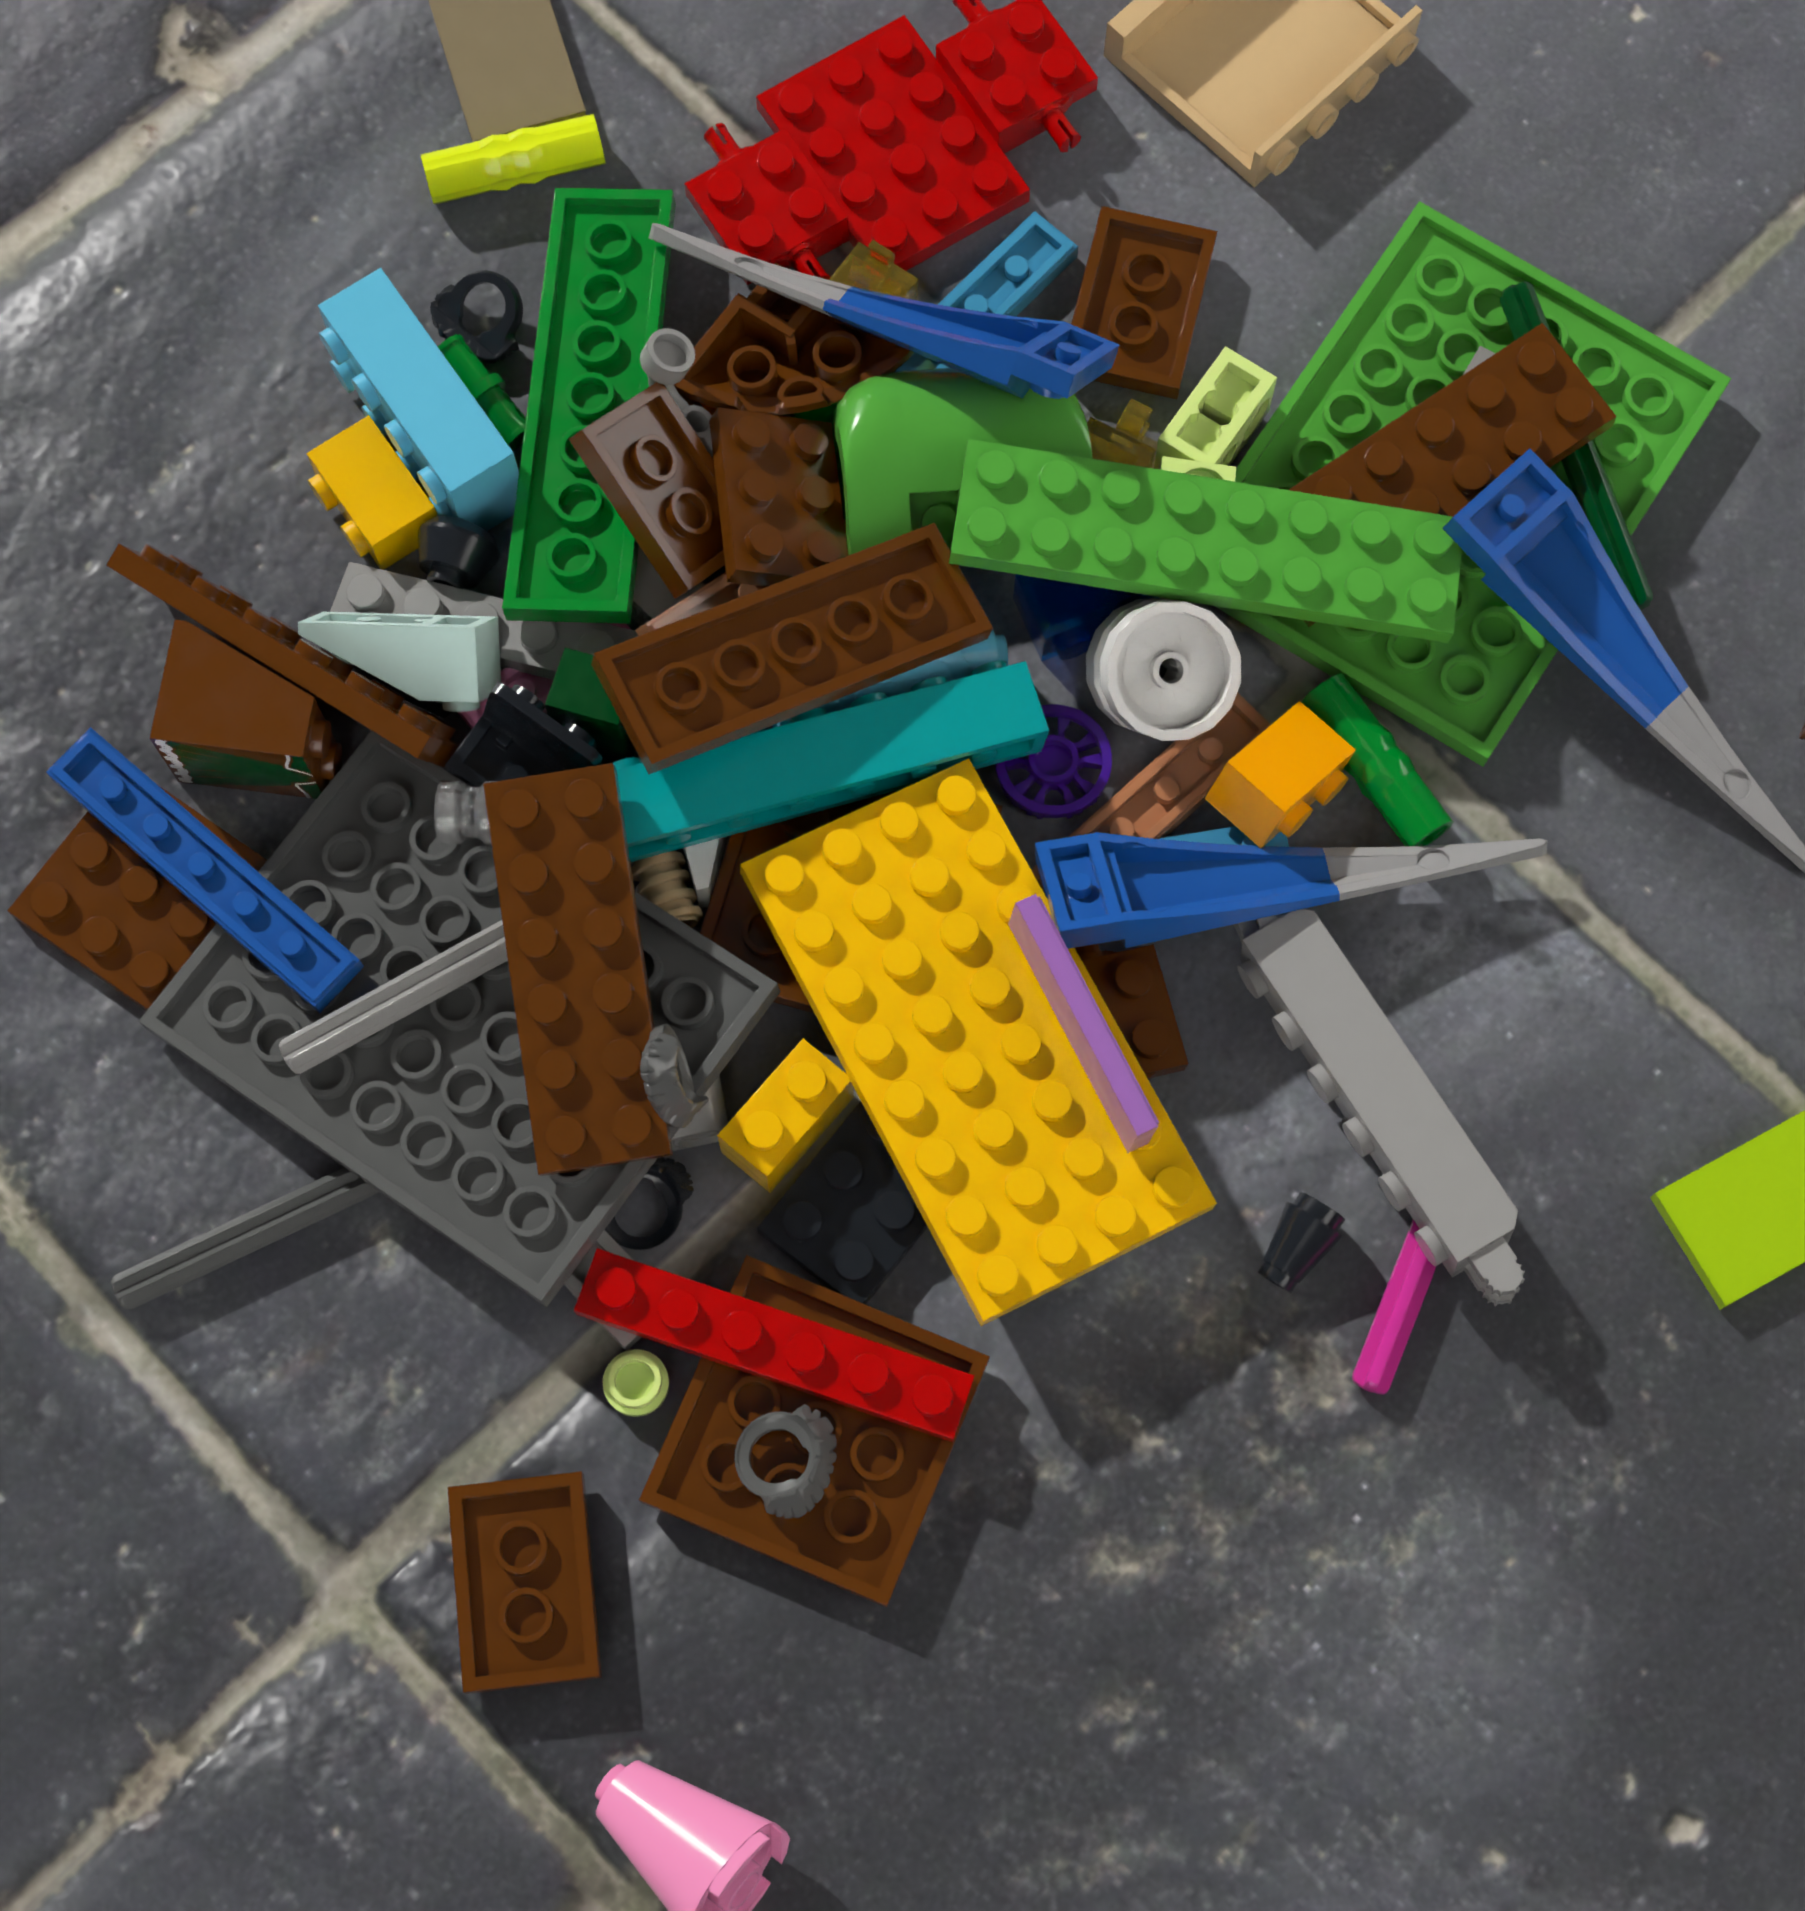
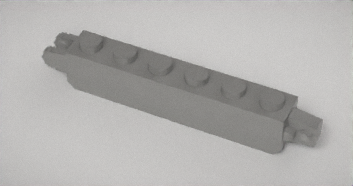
M1300 909L1233 924L1242 942V964L1237 966L1242 981L1256 999L1263 995L1277 1014L1272 1017V1022L1279 1037L1289 1050L1293 1051L1299 1047L1312 1068L1307 1070V1075L1316 1093L1326 1104L1333 1100L1347 1119L1342 1124V1127L1350 1144L1361 1157L1370 1154L1383 1173L1382 1176L1378 1177V1182L1390 1204L1397 1211L1406 1208L1419 1227V1230L1414 1235L1426 1258L1434 1266L1443 1263L1452 1278L1465 1271L1477 1291L1483 1292L1482 1298H1486L1488 1300L1487 1303L1492 1302L1494 1306L1505 1303L1511 1304L1515 1294L1520 1290L1519 1285L1525 1280L1522 1277L1525 1271L1521 1270L1522 1264L1516 1262L1517 1257L1508 1245L1515 1229L1518 1209L1315 911Z

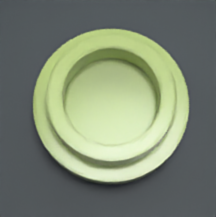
M640 1349L628 1350L614 1357L606 1367L603 1375V1391L610 1405L618 1412L632 1417L644 1416L658 1409L666 1399L669 1391V1375L663 1362L656 1355Z

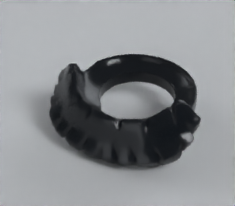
M487 270L472 272L463 277L455 286L451 284L445 287L440 294H436L435 301L431 302L432 322L435 328L438 329L439 336L446 340L455 334H461L466 344L482 363H496L499 359H505L506 355L512 354L511 351L519 349L515 335L522 322L523 303L518 289L505 276ZM479 284H494L500 289L505 299L504 316L496 327L482 332L479 336H474L465 329L462 322L465 298L470 290Z
M664 1157L656 1159L643 1178L652 1180L654 1187L665 1198L667 1204L666 1220L656 1233L646 1237H634L619 1227L614 1216L605 1228V1231L617 1244L628 1249L646 1250L663 1244L675 1233L682 1219L683 1204L694 1191L693 1186H690L693 1184L692 1180L689 1179L691 1175L686 1172L685 1166L671 1158L665 1160Z

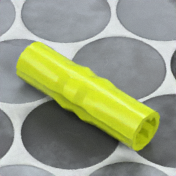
M594 114L539 127L520 128L508 134L490 135L479 141L421 154L424 172L434 205L490 191H505L520 184H535L549 177L606 164Z

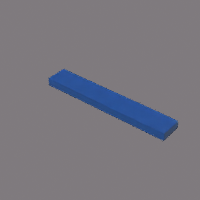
M91 727L46 771L48 776L319 1014L364 968L360 959Z

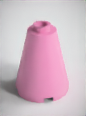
M639 1760L632 1762L626 1767L622 1764L614 1766L604 1776L595 1792V1798L599 1800L596 1817L668 1911H752L771 1884L770 1881L762 1876L770 1858L773 1857L782 1865L788 1851L790 1837L787 1831L775 1822Z

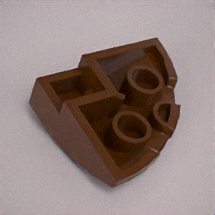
M757 285L747 298L740 293L733 298L695 345L694 363L680 382L674 384L680 395L709 407L777 415L800 413L828 407L832 403L841 401L852 386L869 377L895 372L915 352Z

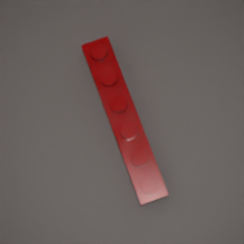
M599 1248L596 1249L574 1308V1312L578 1316L952 1443L975 1375Z

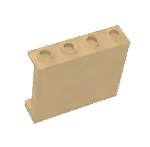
M1133 0L1107 23L1104 57L1255 188L1271 172L1277 176L1285 171L1298 154L1299 147L1311 136L1315 139L1322 137L1335 123L1339 110L1351 99L1355 103L1363 100L1376 85L1379 74L1391 63L1397 67L1407 60L1419 42V38L1415 35L1423 10L1415 5L1407 14L1400 18L1380 0Z

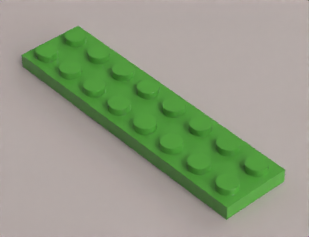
M968 439L949 564L1448 643L1454 634L1462 549L1442 529L1453 516Z

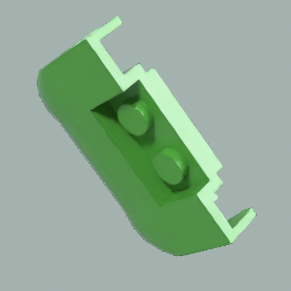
M952 368L895 371L869 377L849 388L842 400L838 401L835 407H833L832 412L833 438H835L838 444L843 475L848 555L932 523L936 524L951 551L968 439L1092 459L1087 421L1075 394L1069 398L1054 399L1039 395L1029 389L1022 399Z

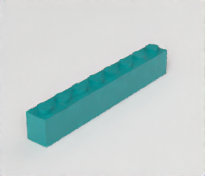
M1003 660L988 662L975 668L971 672V676L947 681V678L943 676L928 678L912 686L910 692L888 698L882 692L867 694L854 700L850 704V708L826 713L825 709H812L792 717L789 724L767 730L764 728L652 774H648L640 758H625L613 762L617 768L630 862L897 791L968 758L973 767L978 769L1041 752L1049 728L1026 661L1007 665V662Z

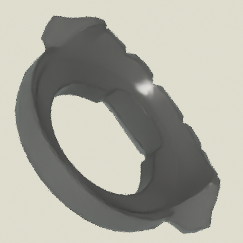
M669 1024L655 1027L650 1032L649 1040L642 1052L640 1063L645 1093L648 1095L647 1098L653 1109L663 1122L675 1128H684L692 1121L695 1114L706 1105L709 1098L707 1096H699L694 1092L690 1067L681 1042L673 1028Z
M804 1404L793 1413L772 1412L758 1417L744 1429L735 1449V1467L742 1483L750 1492L763 1499L767 1513L776 1514L777 1517L784 1516L785 1519L804 1516L807 1511L810 1512L815 1507V1503L822 1499L824 1489L830 1484L829 1474L833 1473L834 1469L832 1463L837 1458L836 1453L833 1451L836 1448L837 1439L835 1434H832L834 1428L831 1422L826 1417L821 1418V1412L817 1409L812 1412L808 1405ZM772 1431H786L798 1438L804 1449L809 1452L808 1464L801 1477L789 1479L781 1483H769L757 1477L751 1465V1453L754 1445L763 1435Z

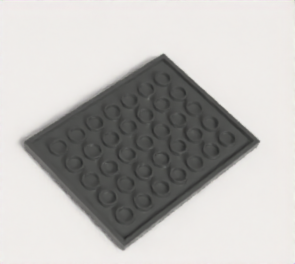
M371 731L258 871L360 959L364 968L319 1014L216 924L138 1022L150 1033L547 1308L657 1158L553 1175H538L508 961L301 1074H295L288 1067L280 1052L279 1043L282 1039L502 920L485 795L440 766L417 759L379 734ZM635 892L654 1027L669 1024L673 1028L681 1042L690 1067L694 1092L699 1096H704L781 991L775 981ZM669 1126L671 1139L679 1128Z

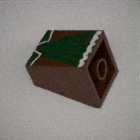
M174 620L150 740L177 781L317 799L329 784V780H332L341 769L342 745L341 743H336L331 732V723L325 720L315 698L190 622Z

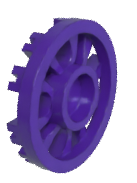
M1041 705L1045 719L1057 717L1058 735H1047L1042 751L1030 754L1029 760L1019 757L995 764L996 775L1006 798L1010 799L1015 807L1018 806L1026 811L1027 815L1037 816V819H1042L1043 817H1067L1069 819L1073 815L1083 813V810L1091 805L1093 806L1097 799L1102 796L1111 774V747L1103 729L1086 713L1065 705ZM1072 721L1088 731L1076 743H1072L1064 737ZM1096 746L1100 749L1101 753L1079 758V752ZM1086 767L1101 769V772L1094 785L1082 779L1078 774V770ZM1020 768L1028 771V778L1015 786L1007 774L1009 770ZM1071 781L1084 795L1076 800L1066 786ZM1034 782L1042 787L1034 799L1030 800L1025 795ZM1057 790L1063 796L1064 804L1045 805V796L1049 791Z

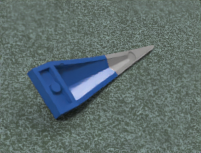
M652 223L649 239L1022 399L1029 389L1048 398H1069L1113 367L1119 349V344L1065 321L1008 316L960 309L870 291L768 263L661 224Z
M1529 448L1452 517L1442 529L1483 570L1486 575L1481 580L1805 873V845L1748 772L1680 674L1625 586L1574 493Z
M1096 832L1036 842L1035 855L1052 920L1068 949L1121 940L1124 947L1129 948L1543 856L1547 852L1548 841L1538 838L1431 846L1331 848L1263 846L1260 849L1258 846L1200 843Z

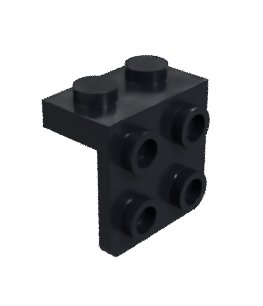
M498 682L489 693L482 717L445 764L444 769L485 795L483 783L596 766L601 764L603 757L596 750L598 744L589 733L573 723L567 722L565 726H562L543 712L545 709L543 702L531 691L520 685H514L512 688H509L505 684Z

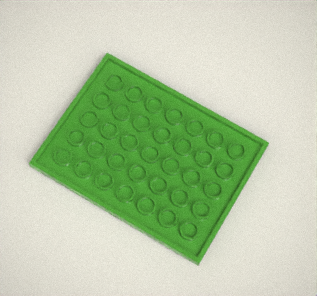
M1419 201L1236 468L1235 482L1289 490L1461 377L1479 346L1496 354L1515 340L1501 306L1500 298L1505 288L1524 281L1533 285L1554 338L1616 415L1614 425L1594 438L1593 441L1630 536L1633 535L1732 378ZM1559 461L1550 469L1573 492L1563 464ZM1463 550L1454 634L1448 643L1319 622L1308 627L1304 620L1215 606L1328 675L1334 676L1342 673L1358 693L1482 767L1487 763L1558 652L1556 647L1481 580L1486 574Z

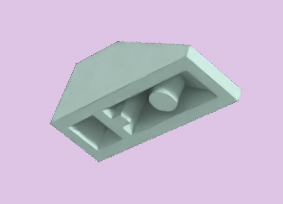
M321 612L298 622V635L419 701H442L443 710L464 712L477 710L480 708V702L489 697V693L498 682L501 683L498 617Z

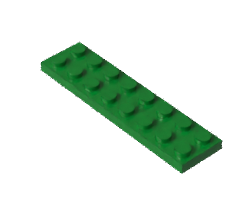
M555 188L502 610L508 621L631 624L639 544L569 441V438L649 387L647 374L640 363V354L650 336L655 331L663 328L671 254L670 247L649 239L652 223L661 224L673 229L676 207L673 190Z

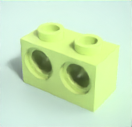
M1225 346L1158 438L1154 469L1159 468L1162 456L1230 466L1269 412L1277 377Z

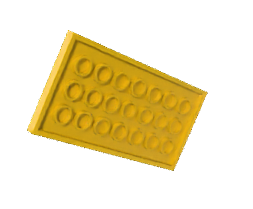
M969 758L740 864L741 876L980 1326L1213 1210L1216 1206L1215 1198L1075 948H1070L1068 950L1159 1121L1158 1128L1150 1142L1127 1153L1008 925L1016 902L1036 894L1037 897H1041L1051 916L1049 903Z

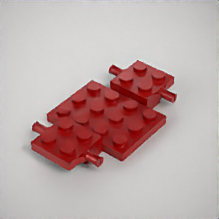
M953 0L954 6L958 8L969 25L960 32L936 44V58L907 17L903 15L757 95V110L773 131V135L753 146L740 148L728 132L725 124H715L716 132L713 127H710L704 134V140L710 145L720 161L715 167L684 183L686 197L721 247L774 264L776 262L784 268L794 267L798 272L831 280L829 274L825 272L817 258L849 241L879 285H882L1028 203L1030 188L1005 153L1044 131L1048 132L1060 152H1068L1069 146L1073 149L1080 142L1081 135L1077 133L1064 114L1073 103L1097 90L1098 76L1042 0H1016L1001 9L989 11L981 0ZM743 279L747 285L752 283Z

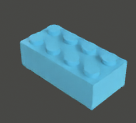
M382 268L377 269L319 304L318 308L326 326V329L319 332V336L333 359L329 362L332 370L348 393L354 390L357 391L365 404L361 407L365 417L369 415L384 437L388 435L397 449L395 451L416 482L420 481L430 496L428 498L434 505L437 515L461 518L482 527L486 531L513 516L519 477L513 451Z

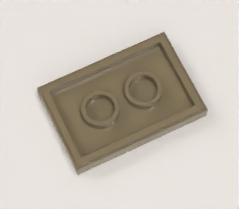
M428 0L472 142L479 141L490 135L508 134L520 128L539 127L587 115L550 0Z

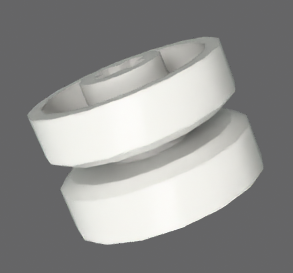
M1166 598L1136 599L1113 610L1095 630L1086 654V682L1097 707L1116 725L1161 741L1189 740L1214 728L1232 708L1241 684V654L1231 630L1213 612L1184 601H1174ZM1160 665L1167 669L1162 679L1159 675Z

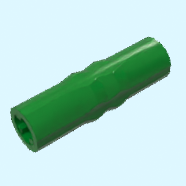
M1342 673L1328 678L1305 696L1302 703L1356 749L1344 770L1355 778L1361 793L1376 806L1405 846H1428L1450 829L1454 821L1419 776L1410 757L1398 748L1392 733L1380 724Z

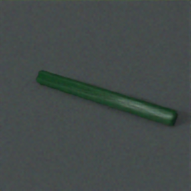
M1524 281L1516 285H1510L1503 290L1500 303L1514 340H1517L1541 323L1551 333L1532 284ZM1591 440L1562 459L1561 462L1573 493L1599 541L1639 609L1643 610L1650 606V602L1653 600V593L1594 441Z

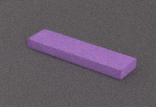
M1034 894L1016 902L1008 925L1127 1153L1147 1145L1157 1130L1159 1121L1041 897H1037Z

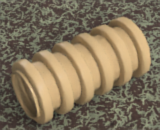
M674 850L630 862L634 864L631 867L633 880L639 881L635 889L636 893L691 928L695 927L702 920V909L699 906L693 905L697 900L696 891L693 888L687 887L692 878L687 870L682 869L686 860L681 852Z

